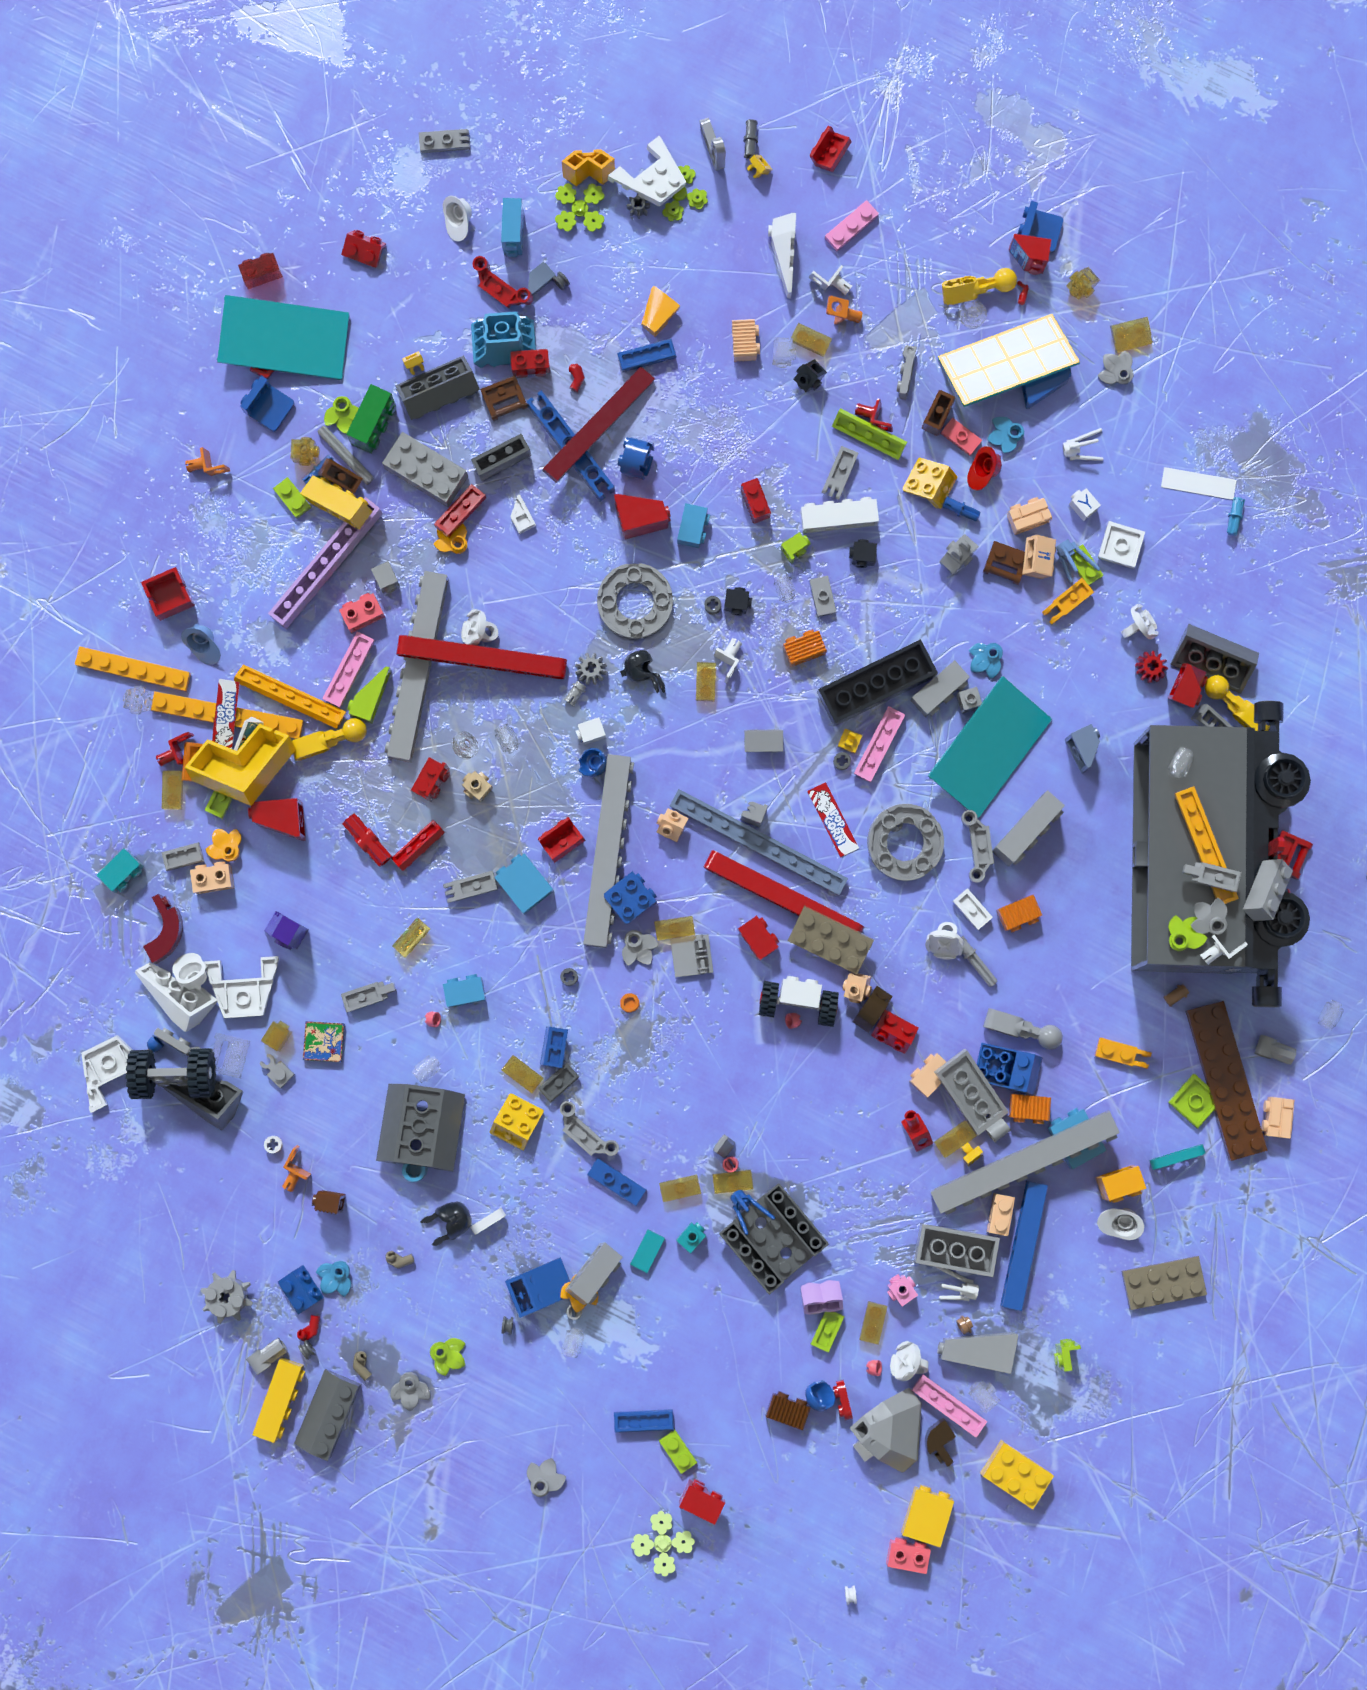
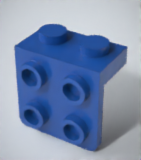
M1031 201L1029 207L1025 206L1022 215L1025 221L1024 224H1020L1017 234L1051 239L1050 252L1052 253L1056 249L1064 219L1061 216L1036 210L1038 202Z
M260 376L259 379L253 382L249 394L244 395L240 407L245 414L271 431H276L295 402L271 386L266 378Z
M633 871L604 893V898L625 924L630 923L646 909L651 908L657 903L655 900L656 894L651 888L647 890L643 885L644 879L639 873L635 875Z

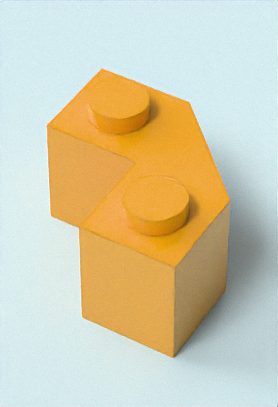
M595 149L590 153H582V150H576L562 160L563 178L575 186H578L588 176L603 185L608 181V175L615 170V158L601 149Z

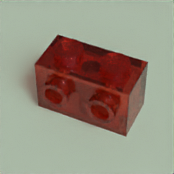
M264 253L259 258L247 259L238 265L247 289L283 277L274 253Z

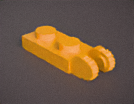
M1081 578L1057 597L1042 613L1045 616L1056 607L1060 613L1049 621L1051 624H1054L1062 616L1065 617L1090 597L1094 591Z
M1099 1037L1094 1056L1128 1066L1134 1065L1148 1069L1149 1064L1134 1060L1136 1054L1151 1057L1152 1053Z

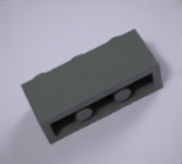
M521 433L472 458L471 461L480 480L483 481L532 455Z

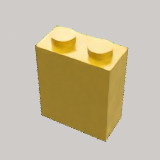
M920 1485V1488L914 1486L901 1533L903 1536L941 1548L954 1500L950 1497L951 1494L943 1491L935 1493L931 1491L932 1488L925 1485Z

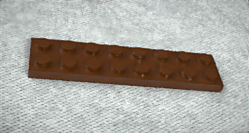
M1224 1001L1185 1011L1206 1084L1210 1090L1209 1094L1212 1104L1215 1107L1214 1111L1228 1160L1233 1161L1268 1151Z

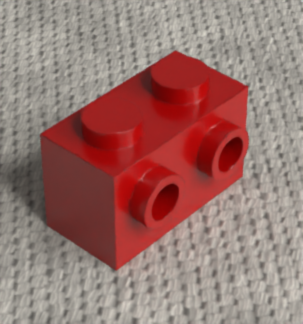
M756 915L737 930L757 959L761 961L779 948L777 945L779 940L774 933L770 934L766 929L768 924L763 917L759 919Z

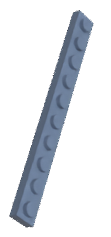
M678 789L670 804L671 808L838 896L848 880L847 877Z

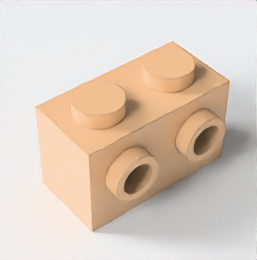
M216 862L211 867L197 865L195 869L190 870L192 889L195 894L235 888L232 866L226 864V862Z

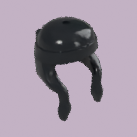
M639 650L625 658V668L620 671L622 677L627 676L630 681L651 679L656 693L659 692V686L662 692L665 693V684L660 675L648 670V664L653 661L651 654L646 650Z
M458 1201L436 1208L435 1213L424 1217L420 1221V1223H429L439 1217L447 1223V1234L436 1238L432 1243L433 1246L440 1245L445 1240L456 1239L466 1232L472 1224L469 1210L463 1203Z

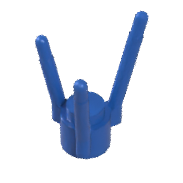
M737 1190L731 1195L730 1199L734 1204L733 1209L738 1216L745 1235H748V1230L740 1210L748 1212L750 1203L769 1218L775 1220V1217L757 1203L750 1194L746 1195L743 1190Z

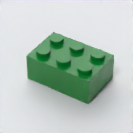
M370 384L346 433L351 445L371 454L374 449L378 448L380 443L379 437L381 433H385L388 427L387 421L396 411L395 401L390 392Z

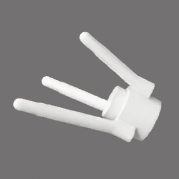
M1100 428L1077 438L1066 440L1063 443L1065 458L1069 457L1070 461L1076 459L1103 461V457L1077 455V453H1080V447L1097 443L1099 440L1094 439L1081 443L1078 441L1100 433L1102 429Z
M936 1267L966 1283H962L961 1287L942 1284V1288L959 1291L960 1295L963 1296H939L940 1300H976L979 1285L973 1284L974 1280L967 1279L949 1269Z

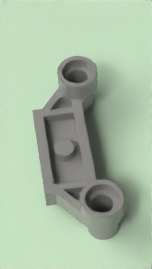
M967 810L962 814L961 821L969 828L974 868L969 872V879L974 883H979L985 878V872L989 865L994 864L989 826H984L977 819V814L974 811ZM969 816L971 818V822H967L965 817ZM973 873H977L979 878L975 879Z
M565 1101L560 1105V1113L563 1115L565 1126L563 1131L590 1156L594 1153H605L609 1156L618 1153L619 1145L616 1141H603L575 1116L576 1108L572 1102ZM567 1105L571 1106V1112L569 1113L564 1110ZM609 1144H613L615 1146L614 1151L611 1152L608 1150Z

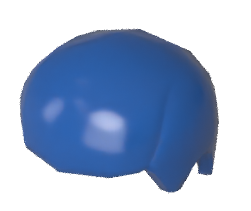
M590 748L584 751L581 758L578 759L580 763L578 770L584 776L597 777L602 775L606 769V755L600 749Z
M825 1381L813 1382L805 1390L806 1401L813 1410L822 1412L834 1406L836 1400L834 1391Z

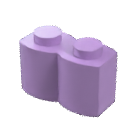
M828 1280L821 1284L807 1283L801 1286L804 1314L812 1315L823 1311L835 1312L843 1309V1298L839 1281Z

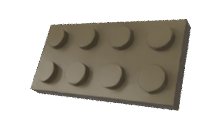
M804 906L788 939V942L855 974H858L874 941L873 938Z
M1199 1256L1121 1271L1129 1310L1207 1295Z

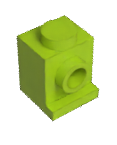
M799 532L782 543L780 549L792 564L795 556L799 558L807 552L806 549L811 545V542L806 535L802 536Z

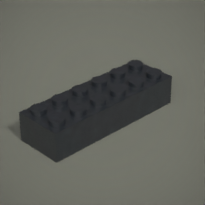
M920 639L819 688L817 694L833 726H836L935 678L938 672Z

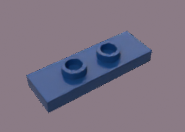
M672 338L617 353L622 373L677 358Z
M598 1158L587 1174L635 1206H637L647 1190Z
M673 1409L614 1412L615 1433L674 1430Z

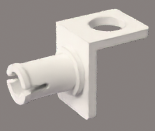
M842 265L828 282L815 271L809 275V278L824 290L829 285H833L846 295L852 285L839 276V272L843 268Z
M735 638L731 639L725 651L716 648L714 653L716 658L732 666L725 678V683L729 681L739 662L735 655L742 646V643L739 640L736 643L737 639Z
M1213 935L1212 938L1215 940V945L1200 955L1203 959L1211 955L1205 960L1209 965L1222 954H1226L1230 959L1248 944L1244 942L1231 953H1228L1216 936Z

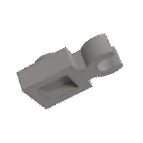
M267 1054L270 1063L266 1065L261 1061L260 1065L270 1070L267 1076L279 1088H282L295 1074L282 1061L276 1064L274 1056Z

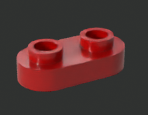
M844 1380L836 1381V1386H833L835 1397L840 1398L841 1405L838 1406L840 1418L844 1417L845 1421L853 1419Z

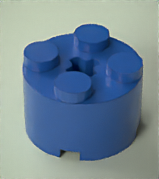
M626 437L623 444L624 453L619 456L617 465L620 466L622 474L644 480V476L649 474L653 462V456L650 453L651 450L654 451L655 449L654 443Z

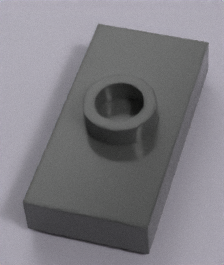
M565 1063L562 1068L556 1071L538 1089L551 1103L573 1084L579 1076L568 1063Z

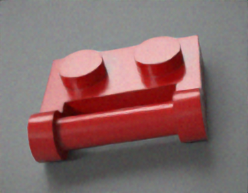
M1282 830L1278 837H1284L1285 848L1284 852L1278 854V859H1283L1289 866L1297 845H1300L1301 850L1291 878L1299 880L1301 875L1299 872L1313 844Z

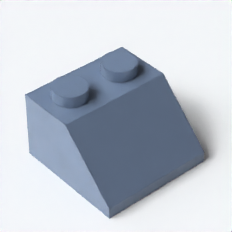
M1092 724L1071 733L1065 738L1081 773L1091 767L1100 743L1099 731L1096 727L1093 728Z

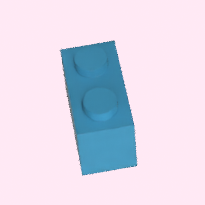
M685 503L677 544L700 548V543L704 544L706 532H703L704 525L708 526L710 514H707L708 508Z
M477 974L468 975L466 980L458 981V978L448 979L447 983L443 984L448 1008L486 1001L482 977H477Z

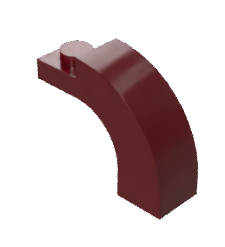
M160 894L153 896L152 899L162 916L163 928L156 939L143 946L151 962L154 964L163 961L173 953L180 942L183 932V921L177 907L170 909V901L166 896L163 897Z

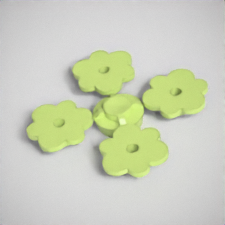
M659 1511L658 1514L651 1516L650 1521L652 1529L654 1531L657 1530L661 1535H658L653 1542L647 1534L643 1536L636 1534L631 1548L635 1549V1555L640 1557L643 1554L649 1555L650 1549L655 1546L656 1550L662 1553L659 1555V1558L654 1559V1572L667 1576L668 1573L675 1571V1565L673 1564L674 1558L669 1557L665 1552L673 1545V1547L677 1548L678 1553L683 1551L690 1553L695 1540L691 1538V1533L686 1530L683 1533L677 1532L676 1538L671 1541L670 1537L665 1535V1533L672 1528L670 1523L672 1516L669 1513L664 1514L663 1511Z

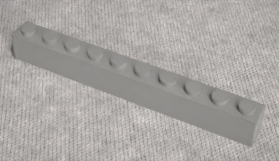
M424 571V576H420L419 587H421L420 594L416 595L415 605H417V611L412 614L411 623L414 625L413 630L409 631L408 636L437 640L449 581L447 575ZM404 657L406 664L400 673L402 684L398 686L396 697L399 699L397 705L393 707L392 716H395L394 723H390L389 726L391 738L390 742H386L385 753H387L389 759L412 763L432 661Z
M608 754L583 941L585 946L607 948V944H611L612 933L609 932V927L614 924L615 914L611 913L612 907L604 898V893L617 884L620 876L616 875L617 868H621L622 863L619 849L624 847V838L621 837L622 830H626L627 819H624V811H628L629 800H626L627 792H631L632 781H628L629 773L633 774L634 762H631V757Z
M1108 1110L931 1190V1194L940 1214L945 1212L947 1215L956 1211V1207L961 1204L965 1207L974 1203V1198L981 1196V1199L990 1196L992 1194L991 1191L998 1188L1000 1191L1009 1187V1183L1014 1180L1018 1183L1027 1179V1175L1032 1172L1035 1175L1046 1170L1045 1166L1050 1164L1052 1166L1059 1165L1064 1162L1063 1158L1070 1156V1158L1079 1156L1082 1154L1081 1150L1085 1148L1092 1150L1100 1146L1099 1142L1105 1139L1106 1142H1110L1118 1138L1117 1134L1120 1132Z

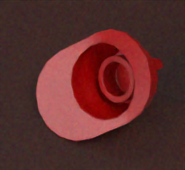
M984 446L980 448L969 469L967 482L973 490H982L987 486L990 479L997 476L1001 471V456L996 454L991 447Z

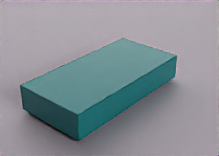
M648 1229L630 1265L648 1273L665 1237Z

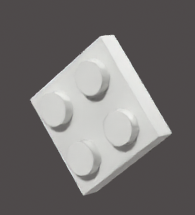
M1109 521L1097 558L1134 569L1145 532Z

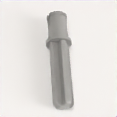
M962 936L961 938L964 941L963 958H967L987 985L992 987L997 983V979L975 953L976 949H973L964 936Z

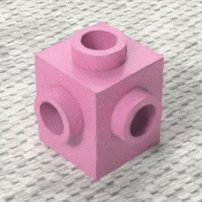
M897 1274L889 1280L890 1284L887 1286L890 1290L887 1293L893 1301L897 1300L901 1306H904L918 1296L914 1290L916 1285L910 1276L906 1278L905 1275L899 1276ZM900 1286H904V1290L902 1292H899Z

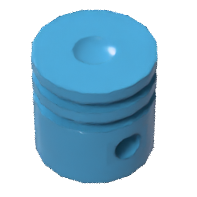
M403 1164L402 1167L403 1176L411 1182L422 1180L428 1172V1167Z

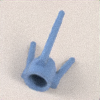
M1067 539L1056 546L1057 555L1062 562L1070 583H1073L1065 559L1069 561L1073 570L1078 572L1071 558L1075 554L1073 550L1078 552L1097 571H1100V567L1075 542L1071 543Z

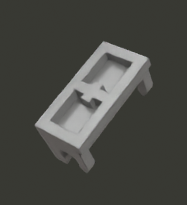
M744 730L745 752L783 751V730Z
M749 802L748 805L750 806L747 809L750 811H743L740 820L760 828L768 805L764 804L763 806L755 802Z

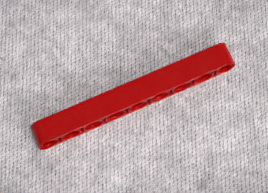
M399 635L396 655L401 657L553 679H565L567 659L406 635Z
M711 850L703 866L706 870L800 916L804 906L860 933L864 929V926L714 850Z

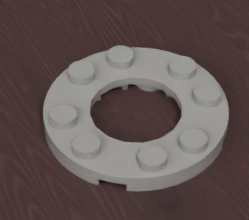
M642 563L624 564L613 569L603 579L597 594L598 611L604 624L615 634L630 639L645 638L658 632L668 621L673 607L672 590L667 579L657 569ZM628 584H642L653 595V608L643 618L629 619L622 615L617 608V595Z
M897 804L882 811L872 822L867 837L868 853L876 868L886 876L902 881L915 880L925 876L938 864L944 848L943 831L932 813L925 808L913 804ZM903 823L914 825L923 836L921 852L917 857L909 861L896 859L887 848L889 832L895 826Z

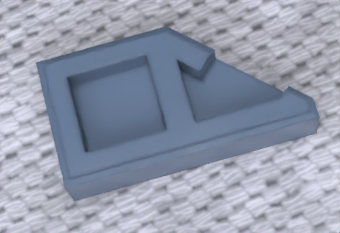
M544 261L529 273L528 290L532 293V296L551 282L553 276L556 277L555 273Z

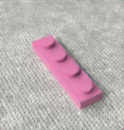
M358 631L356 632L322 698L323 700L341 708L375 642L374 639Z
M888 706L854 775L871 783L905 714Z
M924 1374L921 1375L911 1389L974 1437L979 1435L987 1423L984 1418Z

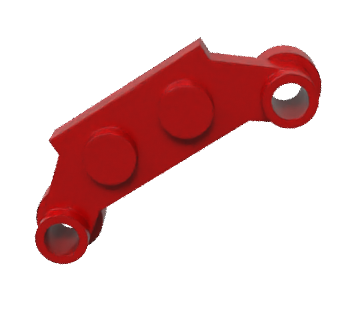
M477 256L474 258L472 265L478 271L480 279L478 286L507 308H510L512 305H530L533 302L532 293L527 288H520L516 291L491 272L490 264L485 257Z

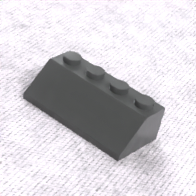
M464 355L395 385L411 420L421 418L428 412L437 411L444 405L455 403L460 398L471 396L480 390L473 371Z
M1188 624L1170 665L1181 669L1183 663L1190 664L1205 671L1207 679L1214 675L1223 676L1229 683V689L1241 694L1257 666L1259 653Z
M325 1369L294 1444L309 1454L328 1461L333 1454L361 1383Z

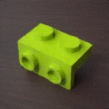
M1062 1339L1060 1343L1055 1344L1054 1362L1064 1372L1072 1371L1070 1350L1081 1349V1345L1072 1339Z

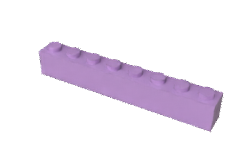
M365 497L364 499L369 503L367 506L373 512L360 530L344 522L268 613L283 628L287 629L383 514L381 509Z

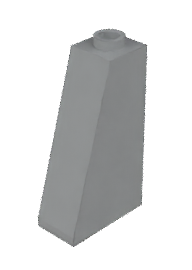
M1008 1332L943 1338V1341L938 1344L937 1354H940L939 1358L942 1360L1011 1374L1018 1334Z

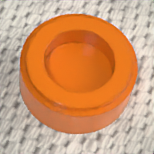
M632 993L625 994L620 1000V1006L627 1013L635 1012L639 1007V999Z

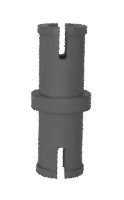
M754 119L746 121V134L743 137V142L745 143L744 158L746 159L756 155L758 122Z

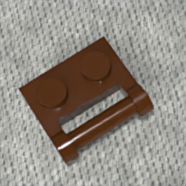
M516 376L480 389L493 421L498 420V417L521 408L523 410L528 408ZM515 397L519 399L518 402L495 410L493 407Z
M994 541L983 573H991L1019 585L1023 574L1025 551ZM992 562L1017 570V573L1013 574L991 566Z

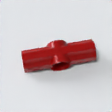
M355 813L345 819L342 823L343 826L355 838V842L365 853L367 852L379 867L385 865L392 858V855L379 842L380 839L370 828L364 825Z

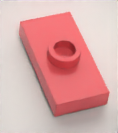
M953 417L940 433L969 456L972 455L982 442V439Z

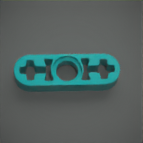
M1200 1144L1153 1158L1149 1161L1152 1170L1204 1155L1206 1152L1204 1145Z

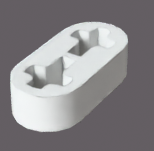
M501 1207L470 1226L474 1235L505 1217L506 1214Z

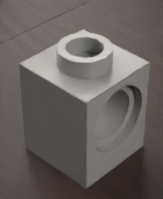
M389 561L371 569L382 593H391L397 589L396 587L399 586V582Z
M977 687L958 692L956 695L962 714L977 710L982 703Z

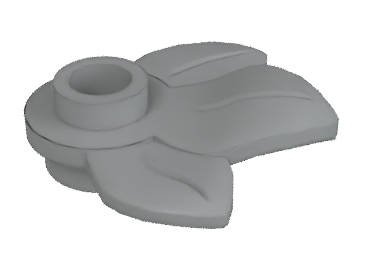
M1123 351L1119 357L1114 354H1105L1103 356V363L1106 369L1098 374L1101 381L1106 384H1114L1116 382L1128 384L1132 381L1134 376L1131 368L1133 360L1128 352ZM1126 371L1128 374L1126 377H1121V372Z
M1220 898L1215 899L1212 905L1204 902L1195 904L1194 912L1198 919L1191 924V927L1197 933L1204 934L1210 932L1214 935H1219L1226 930L1227 921L1225 917L1227 915V907ZM1219 921L1220 925L1214 927V922Z
M637 930L629 931L625 936L626 945L622 950L623 960L628 966L635 960L650 965L652 961L651 949L658 946L657 940L650 934L642 935ZM633 936L638 938V942L635 944L631 942V937Z
M406 1372L400 1377L399 1382L393 1385L391 1399H401L403 1407L411 1411L416 1407L419 1399H430V1391L427 1384L419 1381L416 1374ZM410 1380L413 1384L407 1385L406 1381Z
M553 1458L545 1460L540 1466L530 1463L527 1469V1477L531 1481V1491L538 1497L547 1495L549 1491L559 1490L566 1479L565 1475L556 1473V1464ZM543 1483L544 1489L539 1490L537 1484Z

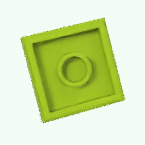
M1192 1074L1168 1101L1173 1108L1197 1129L1215 1110L1208 1085L1196 1074Z

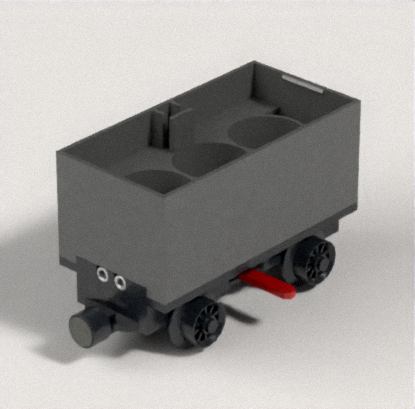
M1259 701L1254 703V723L1258 724V731L1250 727L1150 725L1134 742L1131 971L1217 974L1257 973L1256 986L1252 987V1006L1269 1008L1282 1006V987H1278V950L1281 947L1291 946L1302 940L1308 931L1310 923L1308 908L1302 899L1290 893L1288 888L1284 892L1274 920L1253 921L1243 908L1262 861L1278 859V854L1284 852V837H1278L1279 814L1286 811L1288 807L1302 801L1310 788V774L1304 762L1295 755L1282 753L1279 750V723H1283L1284 703L1280 701ZM1193 786L1196 789L1227 869L1242 872L1236 892L1239 899L1225 904L1227 907V915L1225 917L1227 928L1222 934L1215 936L1228 953H1231L1244 942L1248 945L1230 959L1226 954H1222L1209 965L1205 960L1211 955L1203 959L1200 954H1203L1215 945V940L1212 938L1214 934L1210 932L1204 933L1207 936V940L1196 949L1186 948L1183 951H1175L1169 945L1171 934L1168 925L1175 915L1182 921L1189 917H1196L1194 912L1196 903L1204 902L1212 905L1215 900L1211 886L1196 883V881H1192V876L1182 873L1185 864L1195 866L1196 862L1201 863L1174 794ZM1219 921L1214 922L1213 926H1214V927L1219 926V925H1220V922H1219ZM1176 938V944L1181 945L1182 939Z

